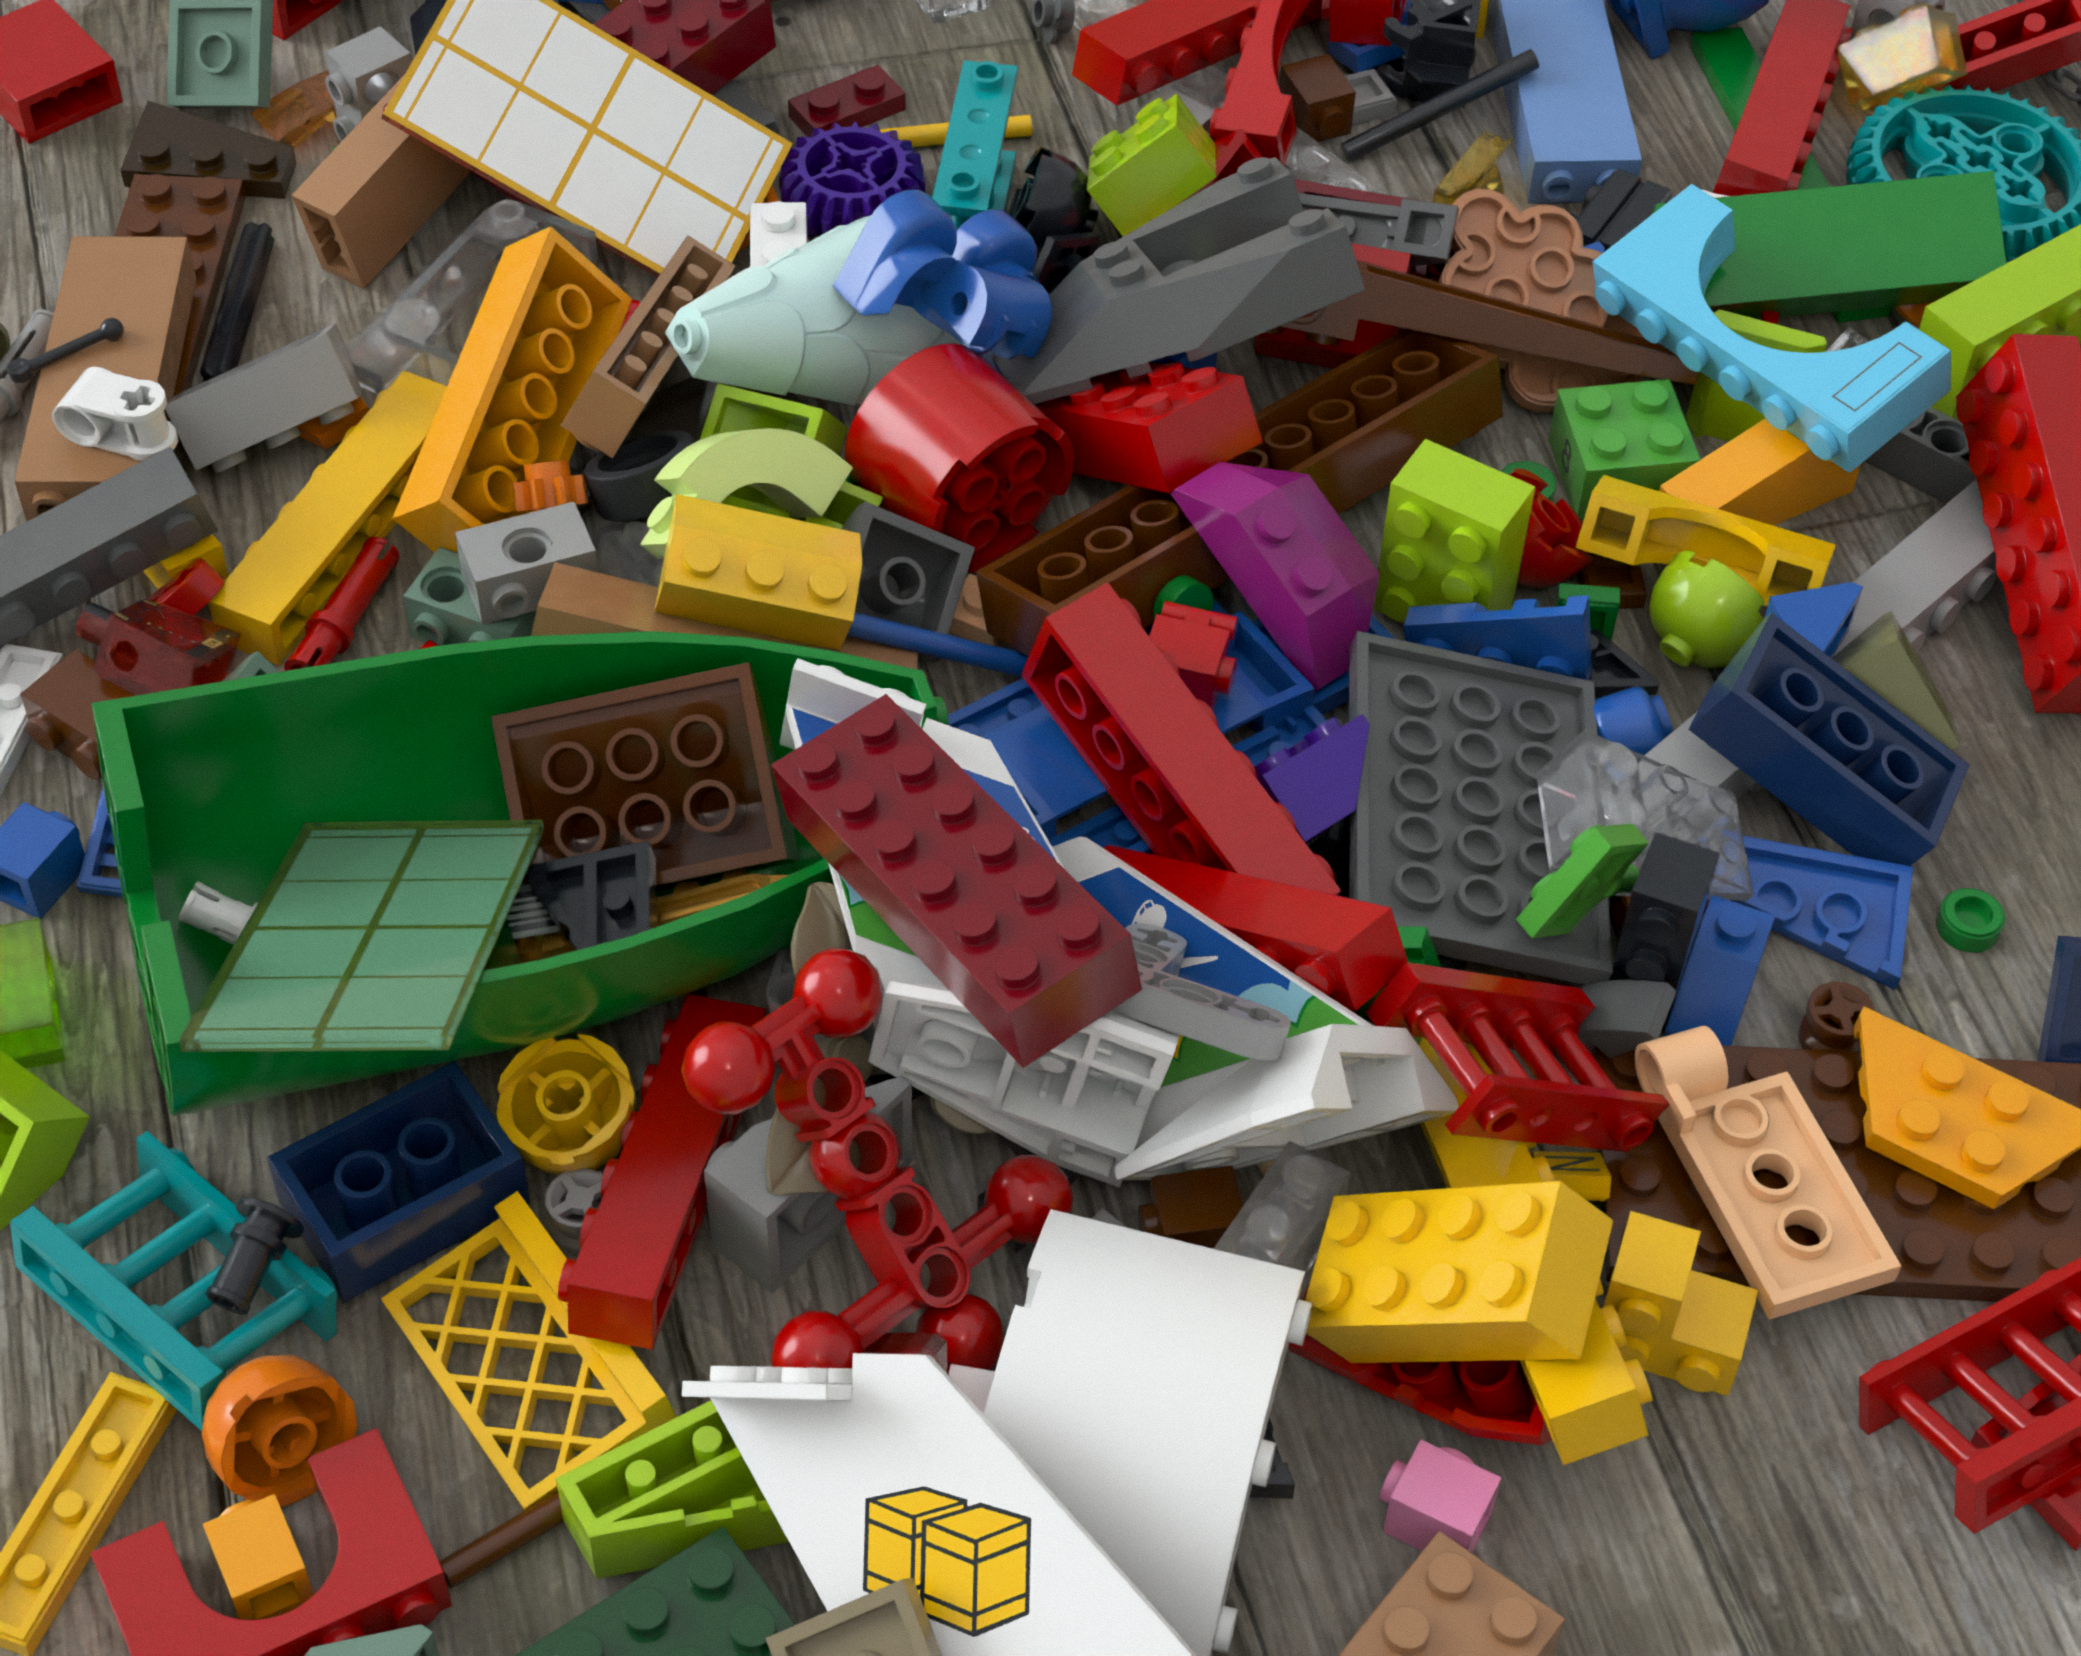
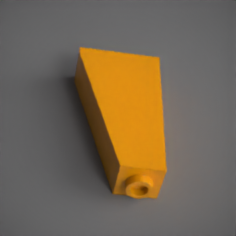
M1765 418L1660 485L1659 492L1774 526L1853 492L1861 464L1848 473L1831 460L1820 459L1810 450L1806 443L1787 430L1776 429Z

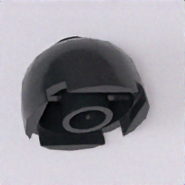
M1040 146L1034 152L1024 171L1034 177L1033 179L1029 177L1026 180L1022 190L1017 188L1008 212L1031 234L1037 246V259L1047 236L1093 232L1099 213L1098 210L1090 207L1092 196L1087 191L1088 177L1074 161L1062 154Z

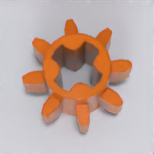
M569 460L523 465L525 481L512 483L516 512L529 510L531 513L573 501L576 505L588 503L584 474L571 476Z

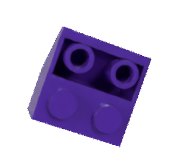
M1363 714L1343 726L1335 716L1306 734L1303 740L1291 748H1282L1254 767L1259 783L1274 802L1281 803L1290 812L1296 825V831L1306 844L1356 810L1370 727Z

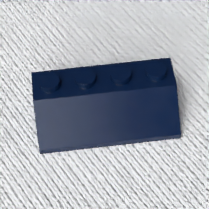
M1772 612L1763 619L1710 687L1688 729L1853 856L1911 866L1936 847L1970 764Z

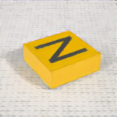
M1532 1151V1158L1544 1154L1555 1181L1563 1182L1587 1201H1605L1610 1199L1611 1175L1601 1153Z

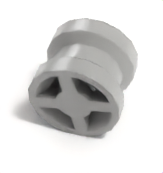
M588 1168L564 1172L551 1182L546 1191L545 1207L549 1217L550 1235L559 1249L566 1254L578 1257L581 1250L580 1232L583 1220L573 1219L572 1214L585 1216L589 1207L598 1208L600 1205L603 1176L600 1172Z

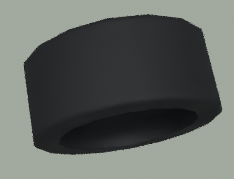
M678 430L651 432L625 440L613 458L603 452L598 453L586 464L583 474L596 511L602 519L623 522L649 517L654 508L663 499L672 496L654 479L674 456L695 443L693 437L685 431Z

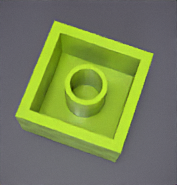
M1175 94L1166 102L1162 98L1153 100L1135 116L1137 123L1122 134L1117 130L1109 132L1096 142L1091 149L1093 155L1089 157L1087 191L1123 237L1177 206L1216 178V145L1178 94Z

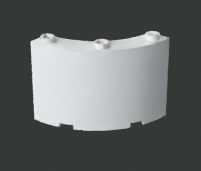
M1050 1209L1027 1268L1029 1283L1024 1307L1019 1305L1014 1307L983 1415L1197 1656H1213L1214 1651L1228 1654L1238 1609L1225 1606L1249 1496L1252 1484L1262 1487L1267 1485L1276 1448V1442L1264 1440L1267 1423L1289 1343L1303 1346L1310 1319L1312 1302L1299 1299L1305 1271Z

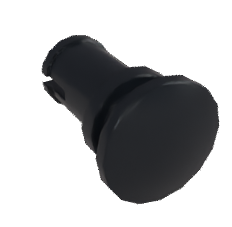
M243 1197L239 1199L236 1209L246 1219L244 1223L234 1224L229 1235L234 1242L205 1295L212 1303L227 1311L247 1315L251 1308L250 1304L272 1261L281 1260L287 1247L282 1242L284 1237L300 1238L304 1231V1226L292 1214L279 1206L264 1200Z

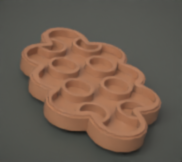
M1491 189L1471 190L1463 193L1453 203V205L1459 208L1451 246L1455 255L1446 263L1438 282L1644 338L1635 326L1619 315L1613 316L1608 314L1597 302L1594 294L1595 280L1592 261L1603 253L1583 247L1582 230L1577 220L1566 210L1554 205H1536L1520 213L1506 196ZM1469 341V344L1499 356V368L1505 369V386L1511 398L1521 407L1533 412H1552L1558 389L1643 381L1642 377L1638 375Z

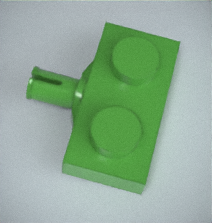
M1633 823L1611 826L1594 825L1586 829L1572 842L1569 849L1572 854L1558 871L1548 874L1533 887L1530 893L1533 900L1516 920L1531 939L1570 934L1587 913L1604 898L1612 897L1621 892H1632L1639 875V870L1634 865H1631V863L1645 849L1649 842Z

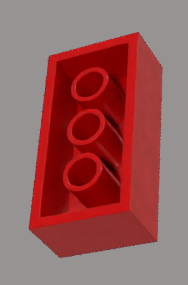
M1149 362L1152 370L1151 373L1129 378L1126 371L1120 369L1091 378L1092 389L1034 404L1070 438L1074 450L1073 473L1166 493L1174 491L1219 462L1226 463L1263 443L1243 376L1220 373L1214 367L1194 369L1183 367L1181 362L1166 364Z

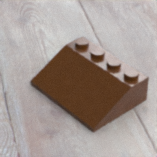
M749 662L491 716L513 832H543L530 865L649 841L656 856V889L658 891L676 887L678 883L701 882L721 878L725 872L746 869L747 872L799 862L793 825L787 818L771 768V764L776 762L777 758L752 665ZM524 876L522 883L523 885H528L529 883Z

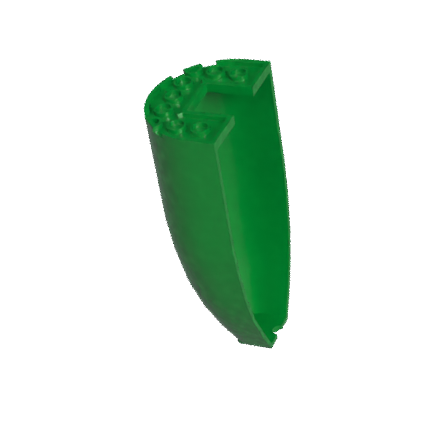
M648 631L526 636L440 645L91 703L107 812L110 818L116 850L115 858L124 905L128 904L126 910L133 943V954L162 1085L165 1088L167 1104L171 1115L191 1114L529 1046L532 1043L551 1037L557 1038L617 1021L729 979L790 946L796 922L805 903L808 885L815 882L834 884L827 860L793 826L799 862L747 872L748 874L788 875L740 898L633 936L541 960L483 971L449 1050L182 1052L204 1014V1009L233 954L232 948L234 946L211 933L178 921L183 905L189 893L193 890L197 881L204 883V885L219 891V893L251 907L255 903L266 906L307 834L513 832L491 716L749 662L752 665L777 760L794 751V749L782 746L779 743L792 670L797 658L818 666L825 665L836 668L846 676L880 688L898 690L913 700L925 703L926 708L921 729L926 718L949 725L947 709L943 698L940 695L933 696L924 671L836 651L747 637ZM721 878L701 881L698 883L701 887L716 882H720ZM676 887L658 890L657 896L673 893Z

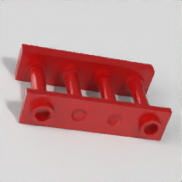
M1406 962L1366 1011V1014L1375 1026L1406 1028L1411 1036L1426 1038L1465 1092L1467 1098L1445 1123L1452 1135L1629 1152L1630 1149L1639 1146L1650 1136L1653 1131V1123L1670 1105L1662 1094L1620 1090L1615 1087L1577 1036L1579 1026L1595 1008L1581 988ZM1465 1043H1470L1492 1074H1486ZM1510 1049L1516 1050L1536 1079L1530 1078ZM1557 1053L1580 1085L1572 1081L1553 1054Z
M2081 1257L2057 1270L2045 1272L2030 1285L1891 1360L1878 1362L1867 1373L1859 1376V1427L1869 1435L1898 1418H1902L1956 1468L1954 1516L1973 1534L2081 1474V1375L2041 1342V1340L2068 1325L2081 1335ZM2015 1356L2068 1403L2046 1416L2039 1415L2035 1417L1984 1371ZM1958 1386L2012 1435L1988 1448L1982 1447L1978 1449L1931 1407L1928 1402Z

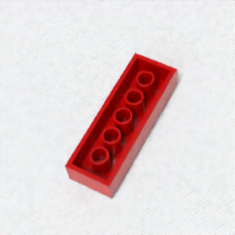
M2012 334L1956 396V412L1958 420L1963 424L1970 452V469L1977 479L1983 503V520L1990 531L1996 555V572L1999 579L2003 582L2010 610L2009 623L2012 632L2017 638L2023 662V679L2026 687L2030 690L2035 713H2081V348L2077 336Z
M1107 582L1045 618L1021 676L1154 855L1339 895L1341 890L1336 884L1330 865L1322 856L1312 853L1297 833L1296 825L1290 812L1281 803L1274 802L1259 783L1252 762L1244 753L1234 750L1219 730L1218 722L1212 709L1204 701L1194 697L1180 678L1179 669L1174 659L1165 650L1158 649L1142 628L1139 614L1129 601L1120 599Z

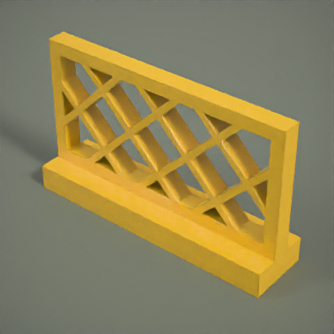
M516 1191L494 1206L500 1217L499 1219L382 1297L381 1300L520 1505L526 1510L558 1491L557 1477L677 1416L667 1396L630 1345L568 1333L567 1303L558 1300L559 1279L567 1258L519 1192ZM501 1245L510 1258L503 1284L470 1281L475 1262ZM520 1274L530 1287L518 1286ZM430 1292L451 1294L443 1325L414 1322L406 1309ZM466 1296L499 1299L491 1330L458 1327ZM513 1301L541 1303L544 1305L546 1310L539 1335L506 1332ZM556 1325L559 1326L566 1338L554 1336ZM426 1339L439 1340L436 1352H434ZM454 1342L487 1345L478 1377L449 1374L447 1365ZM501 1347L535 1350L527 1382L494 1378ZM549 1352L578 1354L581 1357L582 1364L576 1387L542 1383ZM593 1375L604 1390L590 1388ZM461 1390L474 1392L471 1404ZM489 1393L523 1397L515 1429L484 1425L482 1420ZM538 1398L572 1402L564 1435L530 1431ZM586 1404L614 1406L626 1420V1422L601 1439L579 1436ZM497 1443L511 1444L508 1458ZM531 1446L560 1450L555 1471L528 1489L519 1476L525 1447ZM575 1451L581 1452L579 1455L574 1457Z

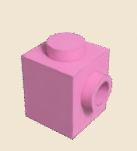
M1420 1439L1408 1464L1398 1459L1395 1460L1380 1491L1379 1500L1389 1504L1383 1533L1423 1551L1437 1532L1441 1531L1472 1553L1493 1512L1502 1477L1476 1466L1467 1455L1449 1447L1438 1448Z

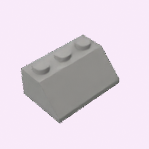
M334 323L182 391L167 402L165 410L173 426L176 428V432L195 470L211 464L214 472L218 473L246 460L247 456L243 449L265 440L268 448L272 449L300 436L301 433L297 427L299 424L318 416L322 425H326L354 412L351 401L358 399L362 390L337 324Z

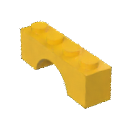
M1603 475L1591 493L1575 548L1633 566L1644 563L1669 564L1679 552L1687 550L1696 552L1689 562L1705 567L1712 558L1724 564L1748 582L1765 601L1764 606H1768L1770 596L1823 587L1836 544Z

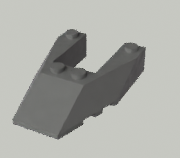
M1276 157L1271 159L1256 158L1243 163L1237 169V173L1221 179L1119 240L1101 246L1093 255L1079 262L1049 295L1052 307L1051 325L1045 340L1034 358L1019 355L1008 360L994 355L992 359L998 372L1029 401L1037 404L1092 389L1090 379L1098 375L1122 369L1126 371L1129 378L1151 373L1150 361L1185 352L1189 362L1202 359L1364 291L1365 287L1346 225L1328 208L1324 210L1310 209L1303 211L1292 173Z

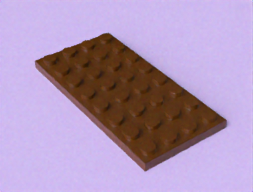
M1593 1045L1591 1055L1617 1089L1643 1092L1635 1067L1636 1049L1608 1058L1600 1049ZM1722 1045L1729 1075L1726 1089L1788 1071L1900 1262L1901 1269L1896 1281L1854 1293V1295L1998 1302L2035 1282L2045 1272L2057 1270L2081 1257V1149L2064 1159L2057 1170L2038 1182L2026 1183L2018 1195L1996 1209H1992L1866 1147L1863 1117L1867 1111V1106L1860 1096L1858 1072L1862 1066L1861 1052ZM1974 1058L2081 1109V1063ZM1658 1119L1653 1123V1131L1650 1136L1639 1146L1630 1149L1629 1152L1597 1149L1598 1153H1601L1611 1175L1610 1199L1601 1201V1211L1613 1220L1605 1254L1607 1282H1610L1630 1211H1634L1701 1231L1691 1270L1750 1287ZM1760 1169L1753 1172L1755 1179L1765 1187L1781 1189L1788 1186L1787 1181L1781 1174L1773 1173L1768 1169ZM1791 1225L1785 1228L1789 1238L1800 1245L1813 1246L1820 1243L1818 1235L1813 1230L1806 1229L1800 1225Z

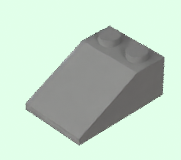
M899 1076L866 1087L865 1097H872L876 1104L869 1111L882 1116L895 1130L901 1148L899 1167H906L913 1161L912 1083ZM772 1119L753 1125L735 1142L729 1141L721 1145L709 1159L704 1169L712 1247L773 1293L846 1224V1211H839L835 1202L841 1197L833 1193H795L786 1195L768 1193L766 1151Z

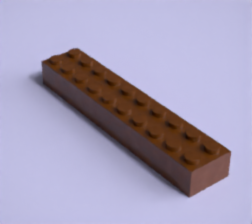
M1405 328L1255 413L1263 443L1226 463L1309 474L1336 513L1345 512L1371 494L1391 485L1393 479L1425 439L1449 449L1462 440L1476 435L1481 429L1503 417L1499 356L1459 339ZM1132 485L1124 487L976 571L987 633L1029 656L1047 616L1107 582L1120 599H1126L1134 606L1141 619L1142 628L1146 629L1154 623L1153 610L1158 594L1172 579L1182 575H1189L1213 590L1220 587L1230 577L1171 496L1172 492L1166 493Z

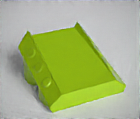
M1720 309L1714 312V315L1733 332L1759 345L1788 352H1825L1827 341L1823 336ZM1699 371L1685 418L1696 439L1706 435L1729 442L1765 419L1762 413L1743 400L1737 401L1732 399L1723 390L1721 385Z

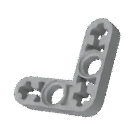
M1131 924L1125 928L1131 934L1142 990L1112 1009V1012L1247 1058L1262 1061H1276L1281 1058L1291 1023L1287 1016L1270 1007L1178 977L1187 941L1177 933L1148 924Z

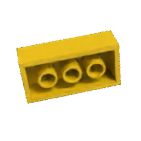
M1561 1181L1333 1196L1305 1301L1312 1302L1306 1334L1350 1363L1581 1359L1613 1220Z

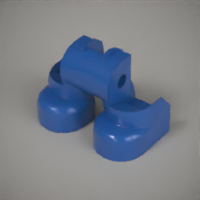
M921 190L902 191L890 196L876 208L866 222L833 284V287L863 316L887 315L894 304L912 307L926 320L953 336L962 345L971 348L975 353L984 354L991 350L995 355L1008 360L1019 355L1034 358L1045 340L1051 325L1052 307L1049 295L1033 274L1037 263V246L1031 234L1010 214L1001 209L986 210L973 215L957 230L951 216L930 195Z

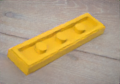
M113 1372L109 1373L0 1553L1 1648L23 1656H33L91 1557L90 1552L96 1549L176 1413L177 1409L150 1385Z

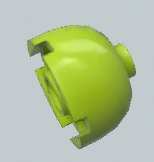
M1688 550L1679 552L1662 571L1651 593L1648 611L1654 631L1661 639L1659 648L1665 656L1680 666L1687 667L1690 663L1704 668L1727 667L1763 621V617L1758 611L1765 604V601L1748 582L1724 564L1711 558L1703 567L1697 563L1689 562L1696 552Z

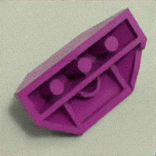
M1219 462L1176 488L1171 493V496L1290 663L1315 688L1314 693L1348 672L1349 647L1356 631L1368 633L1380 573L1310 475Z

